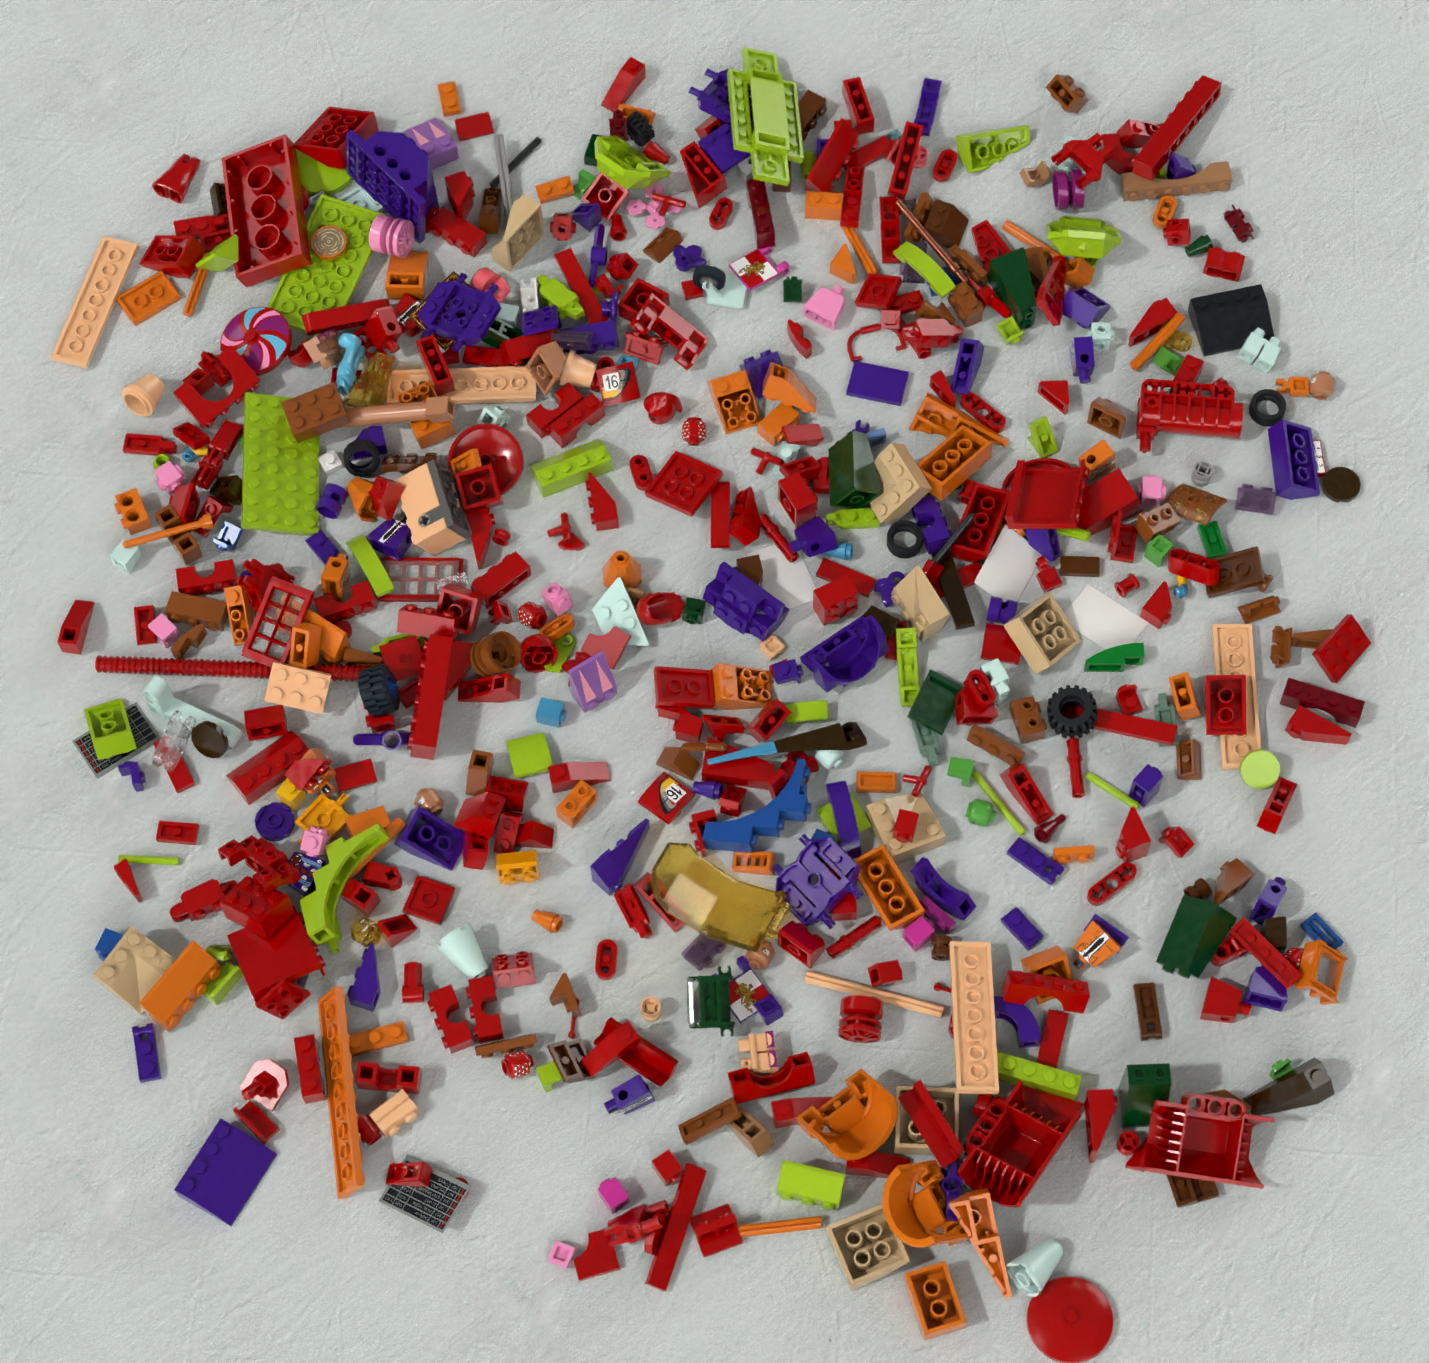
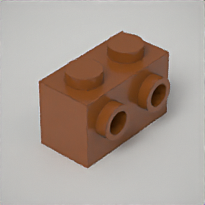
M1056 74L1046 86V89L1062 105L1061 107L1066 112L1078 113L1088 102V98L1085 96L1086 93L1074 84L1075 81L1071 76Z
M966 281L955 285L956 288L949 293L947 299L959 320L962 321L965 328L982 321L984 306L975 297L974 289L971 286L969 287Z
M1166 503L1162 506L1160 504L1154 506L1149 512L1146 510L1141 512L1133 526L1145 543H1148L1158 533L1162 536L1173 531L1181 520L1169 503Z
M1034 696L1011 701L1009 711L1021 744L1043 739L1047 725L1045 719H1041L1039 714L1041 713L1040 704L1035 702Z

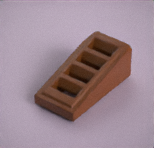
M1333 629L1294 633L1291 646L1317 649Z
M345 647L343 658L345 665H355V667L367 665L369 667L370 665L384 664L383 657Z

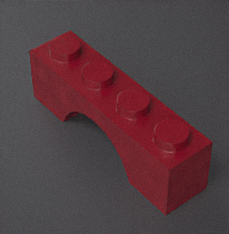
M755 179L746 180V194L749 209L751 208L757 249L775 247V230L765 182Z
M1288 678L1280 700V705L1297 709L1301 705L1305 708L1325 711L1332 715L1336 722L1356 728L1360 720L1365 701Z

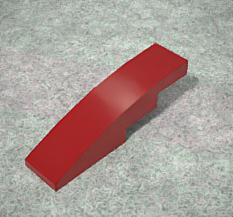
M897 196L879 197L882 263H900V260L893 255V251L900 247L899 211L895 205L898 201Z
M718 482L711 491V548H730V482Z

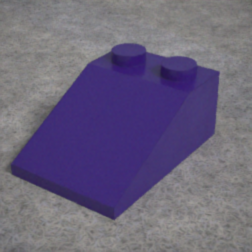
M420 806L410 810L405 820L406 826L399 832L394 845L409 854L451 871L463 849L464 833Z

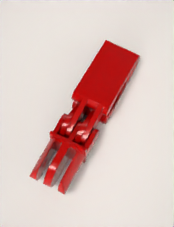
M227 420L224 421L209 444L210 453L205 455L201 462H198L199 468L191 483L208 491L215 478L218 479V474L223 467V459L228 461L239 441L238 439L244 431L243 426Z

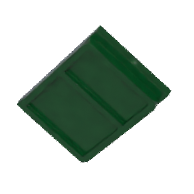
M930 669L907 718L943 735L956 707V695L964 686Z

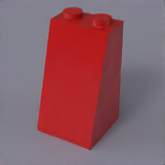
M1119 468L1087 487V492L1083 494L1084 506L1081 507V521H1078L1077 528L1090 531V536L1111 527L1113 516L1118 514V510H1122L1121 522L1143 511L1139 498Z

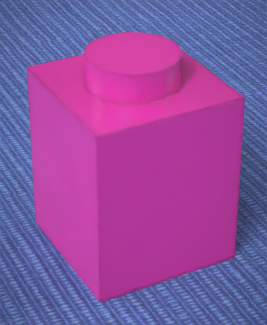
M921 916L903 930L902 938L916 952L932 939L935 927L931 921L925 920Z
M616 1177L612 1179L607 1178L600 1183L598 1194L612 1214L630 1203L629 1196Z

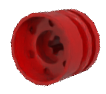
M859 995L841 999L840 1016L843 1018L839 1020L838 1036L846 1041L856 1043L879 1041L882 1028L879 1020L883 1016V1002L873 997Z

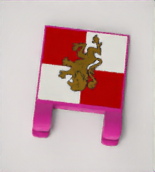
M772 247L756 249L729 264L731 270L749 291L779 275H785L789 272L788 268L790 265L786 261L775 268L765 255L772 252Z

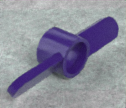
M603 224L596 225L594 242L591 248V268L588 280L591 288L596 283L594 279L597 278L598 265L606 266L608 250L606 247H603L605 234Z
M386 729L382 733L356 734L353 736V743L355 745H383L388 750H396L400 745H408L410 733H398L394 729ZM388 733H395L397 735V742L393 746H387L384 743V738Z
M959 1160L947 1166V1177L942 1181V1188L946 1196V1217L950 1221H957L958 1219L951 1210L949 1202L966 1193L963 1181L958 1174ZM959 1186V1187H958L957 1189H955V1190H951V1191L949 1190V1189H951L952 1187Z

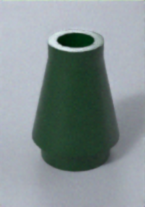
M1201 235L1184 249L1187 256L1192 257L1208 252L1209 248H1213V244L1208 235Z

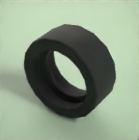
M1263 389L1255 393L1249 405L1251 419L1262 426L1270 427L1282 420L1286 411L1284 397L1272 389ZM1263 400L1271 401L1278 406V412L1274 415H1265L1257 409V403Z
M354 440L344 449L345 468L350 474L365 477L373 474L378 469L380 464L378 448L369 440ZM358 451H368L373 456L371 462L362 466L353 464L350 458Z
M901 520L895 522L887 532V547L894 556L908 559L920 552L923 544V533L916 523ZM901 531L910 532L916 537V542L908 548L897 546L894 543L895 534Z

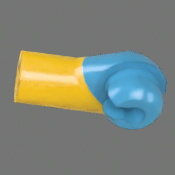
M203 446L200 449L193 450L189 447L182 454V458L186 462H191L198 456L209 454L210 448Z
M1176 576L1178 586L1174 589V595L1184 598L1188 593L1187 579Z

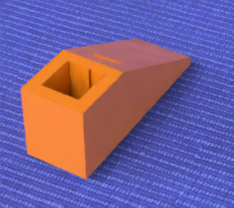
M239 585L224 588L234 645L245 644L254 622V609L249 602L247 592Z

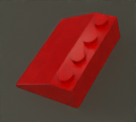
M328 107L293 144V147L327 167L344 169L347 166L346 133L353 130L356 134L361 135L364 141L379 131L375 113Z

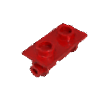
M206 351L201 353V361L197 364L203 370L209 371L212 374L213 381L220 388L232 380L227 371L216 360L217 357L213 353Z

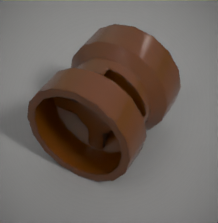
M1202 878L1197 879L1193 886H1188L1183 890L1184 895L1198 899L1207 898L1212 894L1210 886Z
M935 935L932 937L931 944L934 946L931 951L932 959L937 961L950 960L949 943L952 941L950 936Z

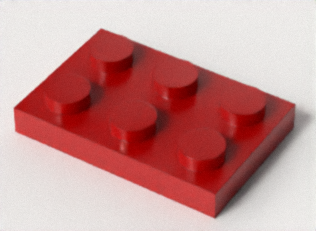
M1347 614L1312 655L1332 683H1337L1368 648L1371 642L1354 616Z
M655 666L656 705L713 709L715 701L712 670Z

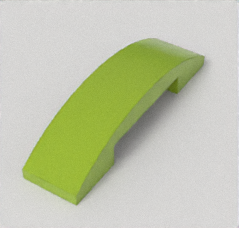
M906 241L893 251V255L904 265L909 264L930 284V288L942 299L956 288L944 270L930 256L912 243Z
M362 534L347 541V547L359 563L377 598L394 591L395 588L386 570L366 537Z
M916 628L896 629L901 707L912 706L920 690Z

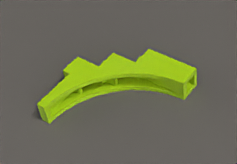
M379 823L347 841L341 837L325 846L329 864L312 873L316 891L299 900L307 934L317 945L336 936L334 925L335 910L344 885L353 871L372 851L389 840L388 833Z

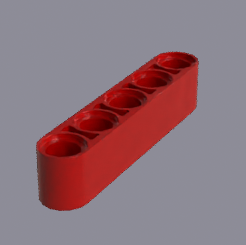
M380 299L304 314L302 320L307 335L322 334L333 328L338 331L365 326L375 309L390 306L389 299Z

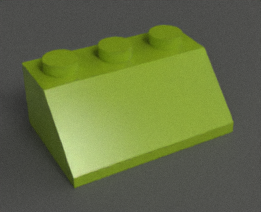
M783 1160L777 1195L786 1201L795 1199L807 1206L816 1204L821 1205V1208L825 1210H839L845 1174Z

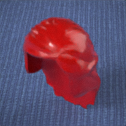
M675 592L648 593L645 597L639 599L636 613L643 624L657 626L674 622L681 618L685 606L681 596L676 595Z

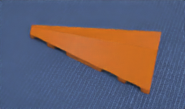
M928 392L909 427L911 431L917 430L927 434L934 433L949 437L961 425H964L992 444L1006 447L1009 439Z
M984 1188L966 1192L950 1201L949 1206L1005 1299L1010 1298L1012 1294L989 1190Z

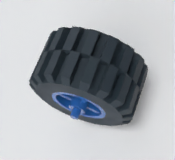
M379 664L359 671V692L362 702L370 715L377 717L397 711L400 706V694L396 679L386 664Z

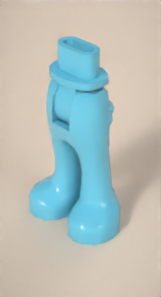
M350 333L342 334L338 341L339 345L346 349L338 367L336 379L337 388L340 394L344 396L353 387V383L356 381L358 366L366 352V348L361 346L362 340Z

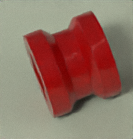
M1132 1131L1121 1133L1117 1141L1118 1151L1125 1156L1134 1154L1139 1145V1138Z

